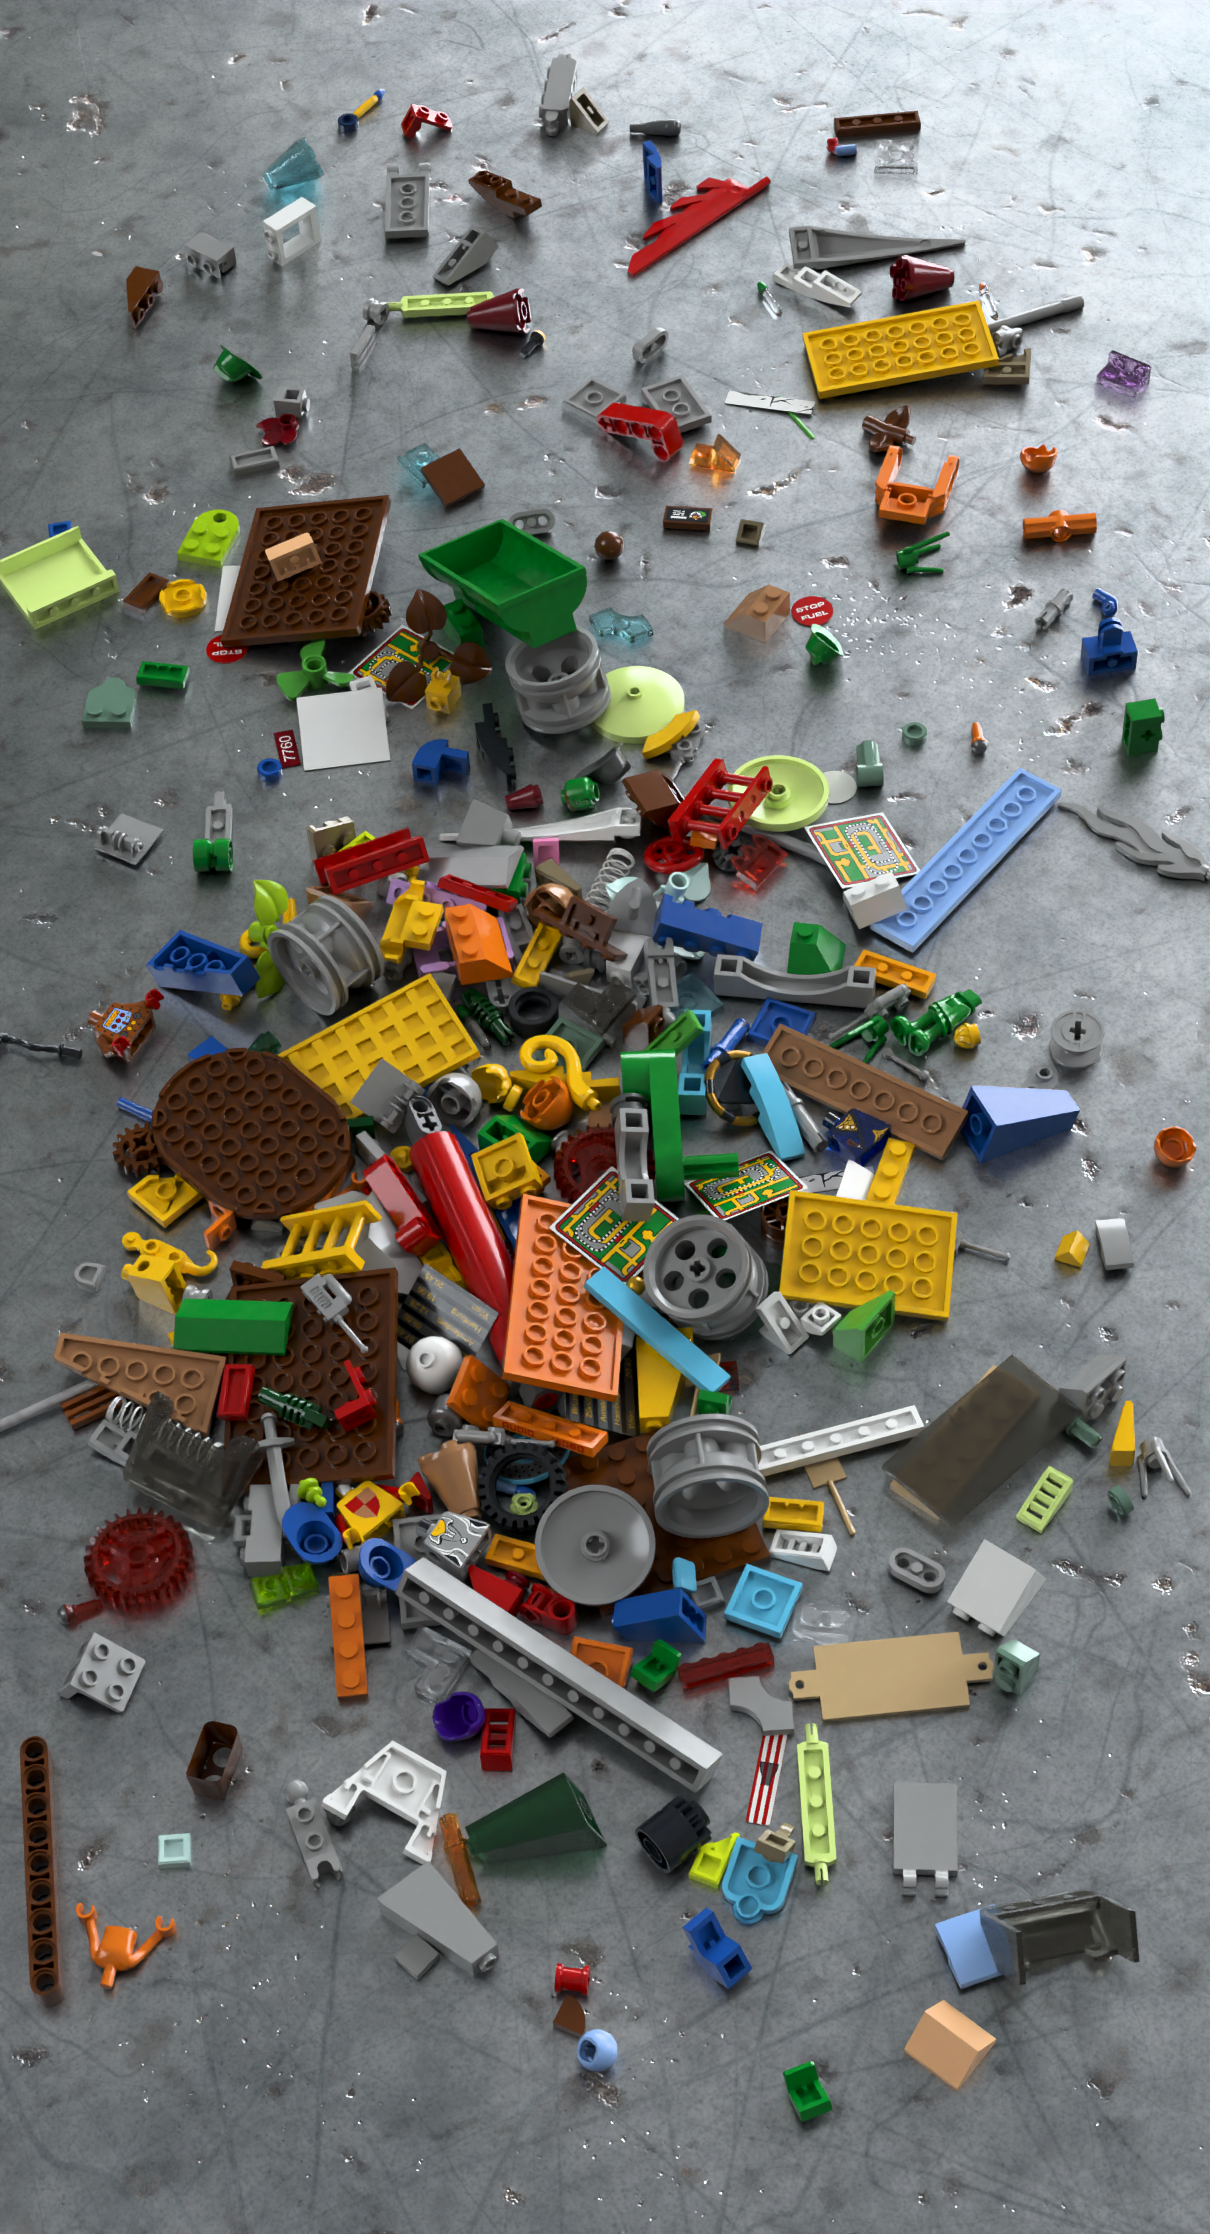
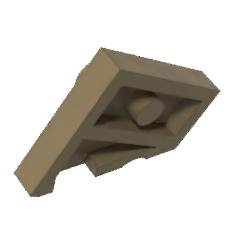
M1031 348L1024 349V354L1013 357L1012 354L1001 357L999 359V366L984 368L983 384H1029Z
M347 816L338 818L336 821L324 822L323 827L315 828L313 825L306 828L312 861L338 852L356 838L354 821Z

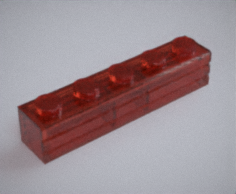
M759 1642L752 1647H740L734 1652H722L716 1657H704L694 1663H683L677 1667L678 1678L682 1690L685 1692L728 1680V1678H735L775 1667L774 1655L769 1642Z

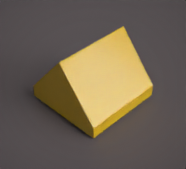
M1078 1230L1066 1234L1062 1237L1054 1260L1082 1268L1090 1243Z

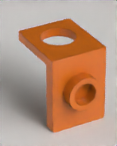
M208 1200L211 1214L218 1218L203 1233L206 1246L212 1251L222 1241L230 1237L237 1228L233 1211L217 1204L215 1207Z

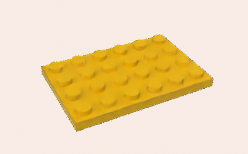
M790 1190L779 1292H781L785 1300L814 1304L823 1302L829 1306L855 1309L892 1290L895 1292V1315L947 1322L950 1310L958 1213Z

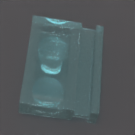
M423 443L407 451L405 456H397V461L422 488H425L428 482L420 472L421 467L440 457L426 443Z

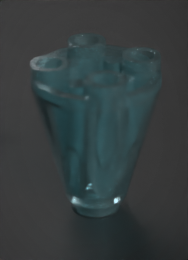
M303 137L295 141L265 170L266 173L262 174V177L269 190L274 188L277 190L317 180L325 174L315 159L316 155L313 149Z

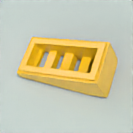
M1125 1401V1405H1123L1110 1452L1111 1466H1132L1134 1464L1135 1434L1132 1401Z

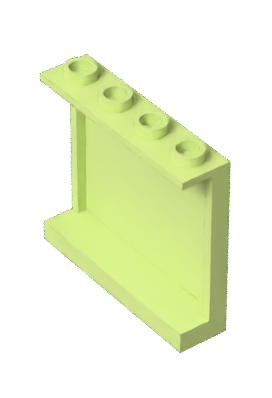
M78 526L0 560V584L35 630L120 592L116 574L112 569L107 571L83 541Z

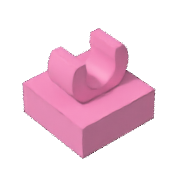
M559 838L533 839L534 866H538L549 858L560 865Z

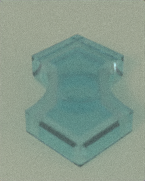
M609 607L589 615L590 623L601 637L616 635L627 639L630 643H634L654 635L653 628L643 614L625 616Z

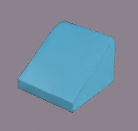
M680 1557L675 1558L672 1563L673 1589L681 1588L685 1593H695L697 1591L694 1563Z

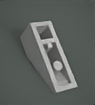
M471 225L432 277L448 286L485 265L499 246L486 231Z

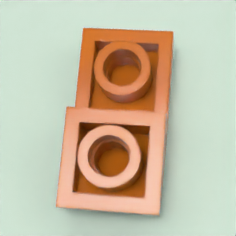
M699 819V820H698V821H700V822H706V823H711V824H717V825H720V824H721V823H719V822H714V821H708V820H702V819ZM693 831L690 845L715 850L717 842L720 841L718 835Z

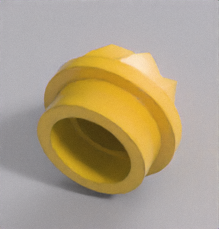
M964 1023L955 1030L954 1041L960 1048L974 1049L975 1045L981 1043L980 1032L976 1024L969 1025V1023Z

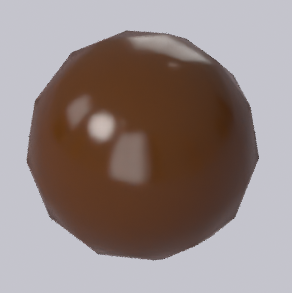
M612 531L602 532L595 540L596 554L606 561L617 559L624 550L623 538Z

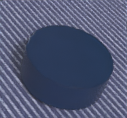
M351 113L341 115L338 118L339 130L345 133L356 131L359 128L358 117Z

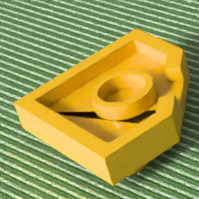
M175 1174V1177L160 1178L159 1175H147L127 1191L128 1197L164 1228L203 1198L177 1174Z

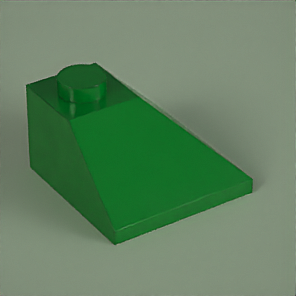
M794 922L790 940L787 973L815 975L840 970L843 966L846 944L821 925Z

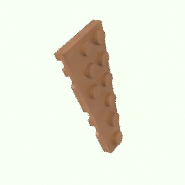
M61 1332L53 1356L55 1363L157 1414H161L177 1424L180 1423L181 1426L190 1428L191 1431L200 1433L205 1438L208 1437L222 1386L225 1364L228 1363L225 1356Z

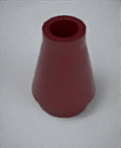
M530 784L511 795L505 796L509 811L538 808V805L544 804L539 785L532 786Z

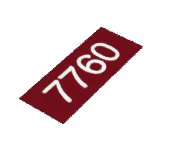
M293 729L274 733L282 768L300 765L301 762Z

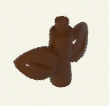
M909 405L899 407L890 412L884 422L869 414L864 418L862 430L873 434V437L869 440V448L872 451H888L889 446H894V443L905 445L906 443L915 444L916 436L911 435L910 430L907 429L911 420Z

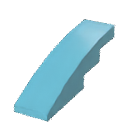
M764 1053L743 1058L741 1066L752 1085L749 1093L760 1112L758 1121L776 1155L781 1161L804 1157L805 1150L798 1125L783 1085L768 1054Z

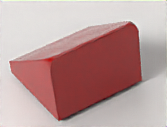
M416 1472L409 1482L414 1483L420 1495L411 1497L412 1505L432 1515L434 1512L432 1496L420 1473Z

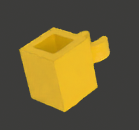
M435 667L431 673L432 680L425 690L427 708L450 714L461 696L460 677L452 675L450 670L443 673L439 671L438 667Z

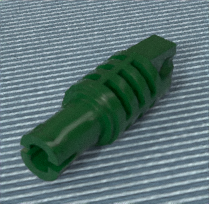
M473 987L468 988L460 995V999L468 1009L469 1014L485 1031L493 1032L505 1046L510 1044L507 1038L512 1042L515 1040L517 1034L504 1022L503 1014L484 995Z
M263 1387L258 1394L257 1400L259 1403L276 1410L279 1416L310 1431H312L314 1425L327 1431L331 1428L333 1420L320 1414L322 1407L291 1393L283 1395L267 1387Z

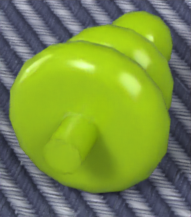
M307 1478L299 1482L297 1495L300 1499L306 1500L308 1503H316L318 1507L326 1505L327 1501L325 1497H322V1489L315 1478Z

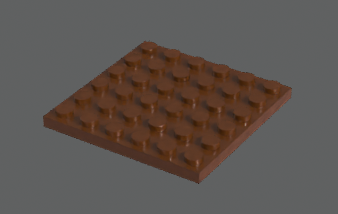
M660 1429L605 1446L594 1457L580 1454L568 1458L562 1465L567 1475L568 1490L566 1492L586 1485L610 1486L634 1498L650 1518L656 1532L654 1562L646 1580L627 1598L673 1589L672 1563L677 1557L694 1563L696 1582L715 1576L717 1580L741 1572L746 1564L756 1567L770 1562V1554L756 1523L733 1534L710 1538L678 1536L664 1530L658 1524L655 1518L653 1503L654 1481L649 1472L646 1448L651 1437ZM548 1477V1478H547V1481H548L549 1486H550V1485H551V1481H550V1478ZM615 1603L597 1606L601 1618L614 1613Z

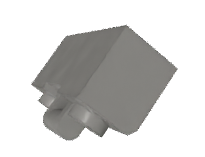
M272 1484L250 1485L249 1496L244 1497V1512L249 1515L235 1516L233 1545L245 1547L240 1550L241 1566L246 1567L248 1576H284L286 1544L284 1543L283 1530L276 1516ZM246 1526H251L250 1535L245 1536Z

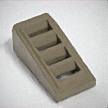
M549 858L535 867L536 883L541 886L548 883L560 884L569 889L574 896L582 899L581 887L553 859Z

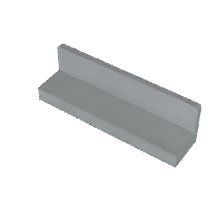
M551 968L549 973L541 971L539 974L540 987L552 992L556 999L624 1021H628L638 1009L648 1006L646 998L593 981H589L587 985L564 978L567 973Z

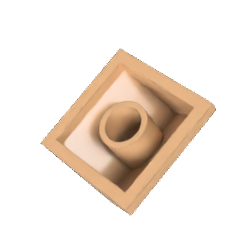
M942 2000L924 2012L906 2044L904 2052L958 2091L996 2043L997 2039L945 2000Z

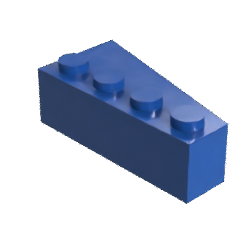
M663 895L656 911L652 936L653 941L658 943V945L663 947L666 944V939L670 937L673 940V946L682 947L688 952H708L714 957H717V954L744 956L750 961L755 960L759 952L763 923L734 914L724 917L718 909L711 907L704 910L694 907V902L684 900L683 904L672 901L673 896Z
M179 930L146 964L159 987L244 996L260 979L248 956Z

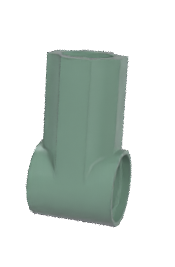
M864 740L861 744L856 745L858 762L857 785L858 787L883 786V764L880 763L878 744L873 743L872 740Z

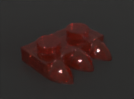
M753 834L752 840L756 848L742 845L741 848L745 858L732 856L731 861L737 870L736 876L756 891L784 862L788 853L767 837Z

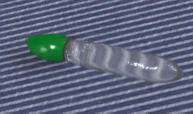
M759 281L757 283L759 293L762 294L773 313L781 317L783 312L780 305L768 290V286L764 282Z
M461 1004L458 1005L457 1014L459 1018L465 1022L480 1046L486 1051H490L491 1043L483 1030L469 1014L468 1009Z

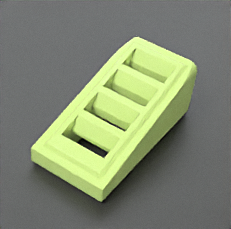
M1048 1466L1017 1513L1016 1519L1042 1533L1071 1494L1073 1479ZM1044 1490L1055 1496V1498L1053 1499L1052 1497L1043 1493ZM1036 1501H1040L1041 1503L1047 1505L1049 1508L1046 1509L1045 1507L1036 1503ZM1030 1509L1042 1515V1519L1029 1513Z

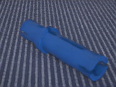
M736 1019L721 1041L710 1049V1055L701 1065L703 1072L715 1057L724 1052L734 1050L750 1029L748 1022L743 1028L741 1027L746 1021L745 1019Z

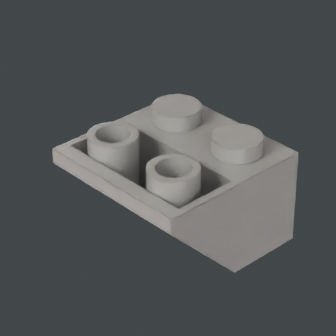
M1098 1354L1059 1387L1057 1403L1060 1402L1075 1415L1083 1416L1085 1423L1090 1418H1097L1106 1404L1110 1401L1115 1402L1122 1395L1127 1359L1121 1355Z

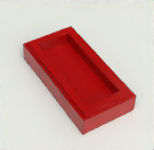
M225 1364L217 1411L219 1421H247L255 1374L253 1364Z

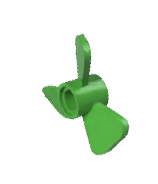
M319 639L301 649L300 658L303 670L278 674L277 685L288 700L297 701L296 698H299L307 687L314 690L321 689L328 684V681L339 687H347L351 681L355 680V676L349 673L327 671L326 660L322 657L325 650V640Z

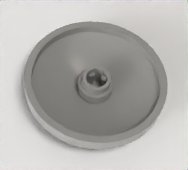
M586 1485L562 1494L547 1508L536 1531L535 1554L543 1577L554 1591L580 1605L606 1606L629 1597L646 1580L655 1558V1534L646 1511L630 1495L610 1486Z

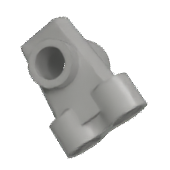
M1004 325L992 334V340L998 357L1005 355L1006 351L1012 348L1017 349L1021 346L1023 341V331L1021 328L1011 329Z

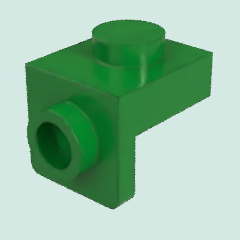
M700 1389L698 1395V1415H729L733 1397L728 1394Z
M658 1639L654 1642L651 1654L633 1666L630 1676L652 1692H655L675 1677L682 1654L663 1640Z
M813 2061L783 2072L788 2097L802 2122L833 2110L831 2100L819 2081Z

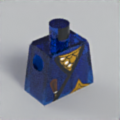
M855 1108L850 1109L842 1118L833 1112H829L822 1123L824 1127L829 1129L828 1146L830 1150L846 1165L848 1160H852L865 1167L885 1148L888 1138H891L890 1124Z

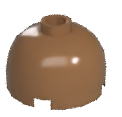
M548 883L537 887L527 895L524 903V908L527 907L529 913L527 915L529 923L535 930L540 923V918L532 914L534 908H547L563 917L570 898L574 895L569 889L560 884Z

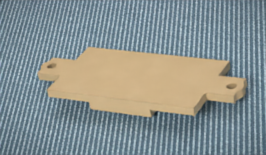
M959 1632L813 1646L816 1670L790 1672L789 1691L793 1695L794 1701L820 1698L823 1722L970 1707L967 1683L992 1681L994 1665L993 1661L989 1658L988 1652L963 1655ZM984 1664L987 1669L980 1670L978 1666ZM797 1683H802L804 1687L802 1689H798L795 1685Z

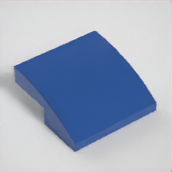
M648 140L642 143L644 179L647 181L648 193L660 204L663 202L661 157L655 145Z

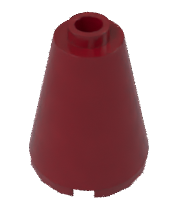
M517 288L471 306L470 311L467 312L468 323L472 324L474 329L518 334L528 333L530 328L526 329L527 323H531V311L528 297H523L521 293L525 292L524 289Z

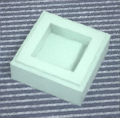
M190 1833L158 1836L159 1869L191 1867Z

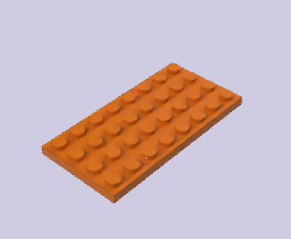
M523 1194L520 1202L501 1379L615 1402L618 1396L623 1322L584 1288L585 1282L596 1274L600 1268L549 1228L572 1204Z

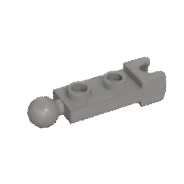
M670 937L667 938L666 944L660 950L654 946L653 939L648 938L644 943V959L647 968L650 1006L658 1004L663 1006L665 1030L676 1020L675 1015L670 1011H677L679 1008L673 940Z
M292 1780L287 1783L284 1789V1797L289 1803L294 1805L286 1808V1812L313 1887L319 1889L321 1887L320 1875L323 1872L331 1871L338 1881H341L344 1875L316 1798L306 1800L308 1796L306 1784L300 1780Z

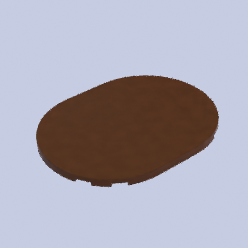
M247 1048L226 1049V1052L214 1055L209 1053L191 1061L178 1070L164 1085L158 1095L159 1099L155 1109L152 1112L151 1127L154 1142L166 1165L202 1197L212 1202L215 1207L217 1204L233 1211L234 1216L252 1220L278 1219L311 1207L324 1198L339 1182L350 1157L351 1136L346 1117L340 1106L329 1094L295 1066L278 1055L267 1051L258 1052L247 1050Z

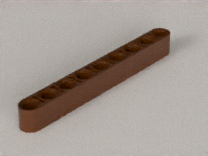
M32 1736L24 1740L20 1746L30 1986L37 2002L45 2008H51L58 2005L64 1997L54 1772L52 1755L46 1741L39 1736ZM36 1753H42L37 1758H31ZM37 1781H43L39 1786H32ZM45 1809L41 1814L33 1815L36 1810ZM46 1837L43 1842L34 1843L38 1838ZM48 1866L44 1871L36 1872L39 1867ZM42 1895H49L45 1901L37 1902L38 1898ZM51 1924L47 1930L38 1931L42 1925ZM52 1954L50 1959L39 1961L43 1955ZM54 1984L49 1991L41 1992L43 1986Z

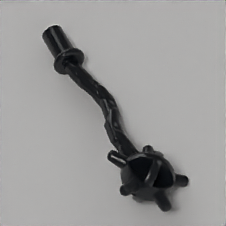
M0 1033V1044L3 1042L15 1044L30 1051L57 1053L58 1058L68 1057L80 1060L82 1057L81 1049L67 1047L64 1043H61L59 1047L56 1045H41L8 1036L7 1033Z

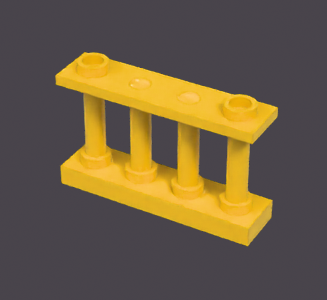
M366 1200L282 1216L280 1222L290 1231L280 1258L264 1260L261 1268L277 1270L286 1276V1280L314 1277L317 1273L320 1276H324L326 1274L334 1275L362 1271L365 1261L355 1252V1246L364 1224L380 1222L382 1216ZM351 1227L344 1246L336 1247L342 1229ZM329 1231L323 1249L314 1251L321 1233ZM308 1235L301 1254L293 1255L300 1237Z

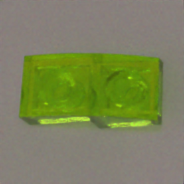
M308 1563L282 1567L280 1573L276 1575L251 1578L249 1584L258 1610L299 1599L317 1591L319 1587L311 1565Z

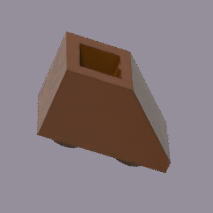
M658 1004L638 1009L622 1027L623 1044L636 1051H643L664 1031L663 1006Z

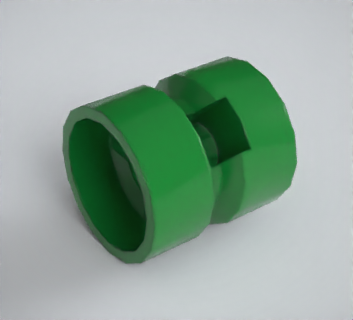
M231 838L216 839L214 842H211L210 839H195L193 842V866L195 872H210L212 868H215L217 872H231L233 869V844Z

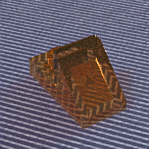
M718 434L713 446L696 443L690 457V465L735 473L741 459V454L722 435Z

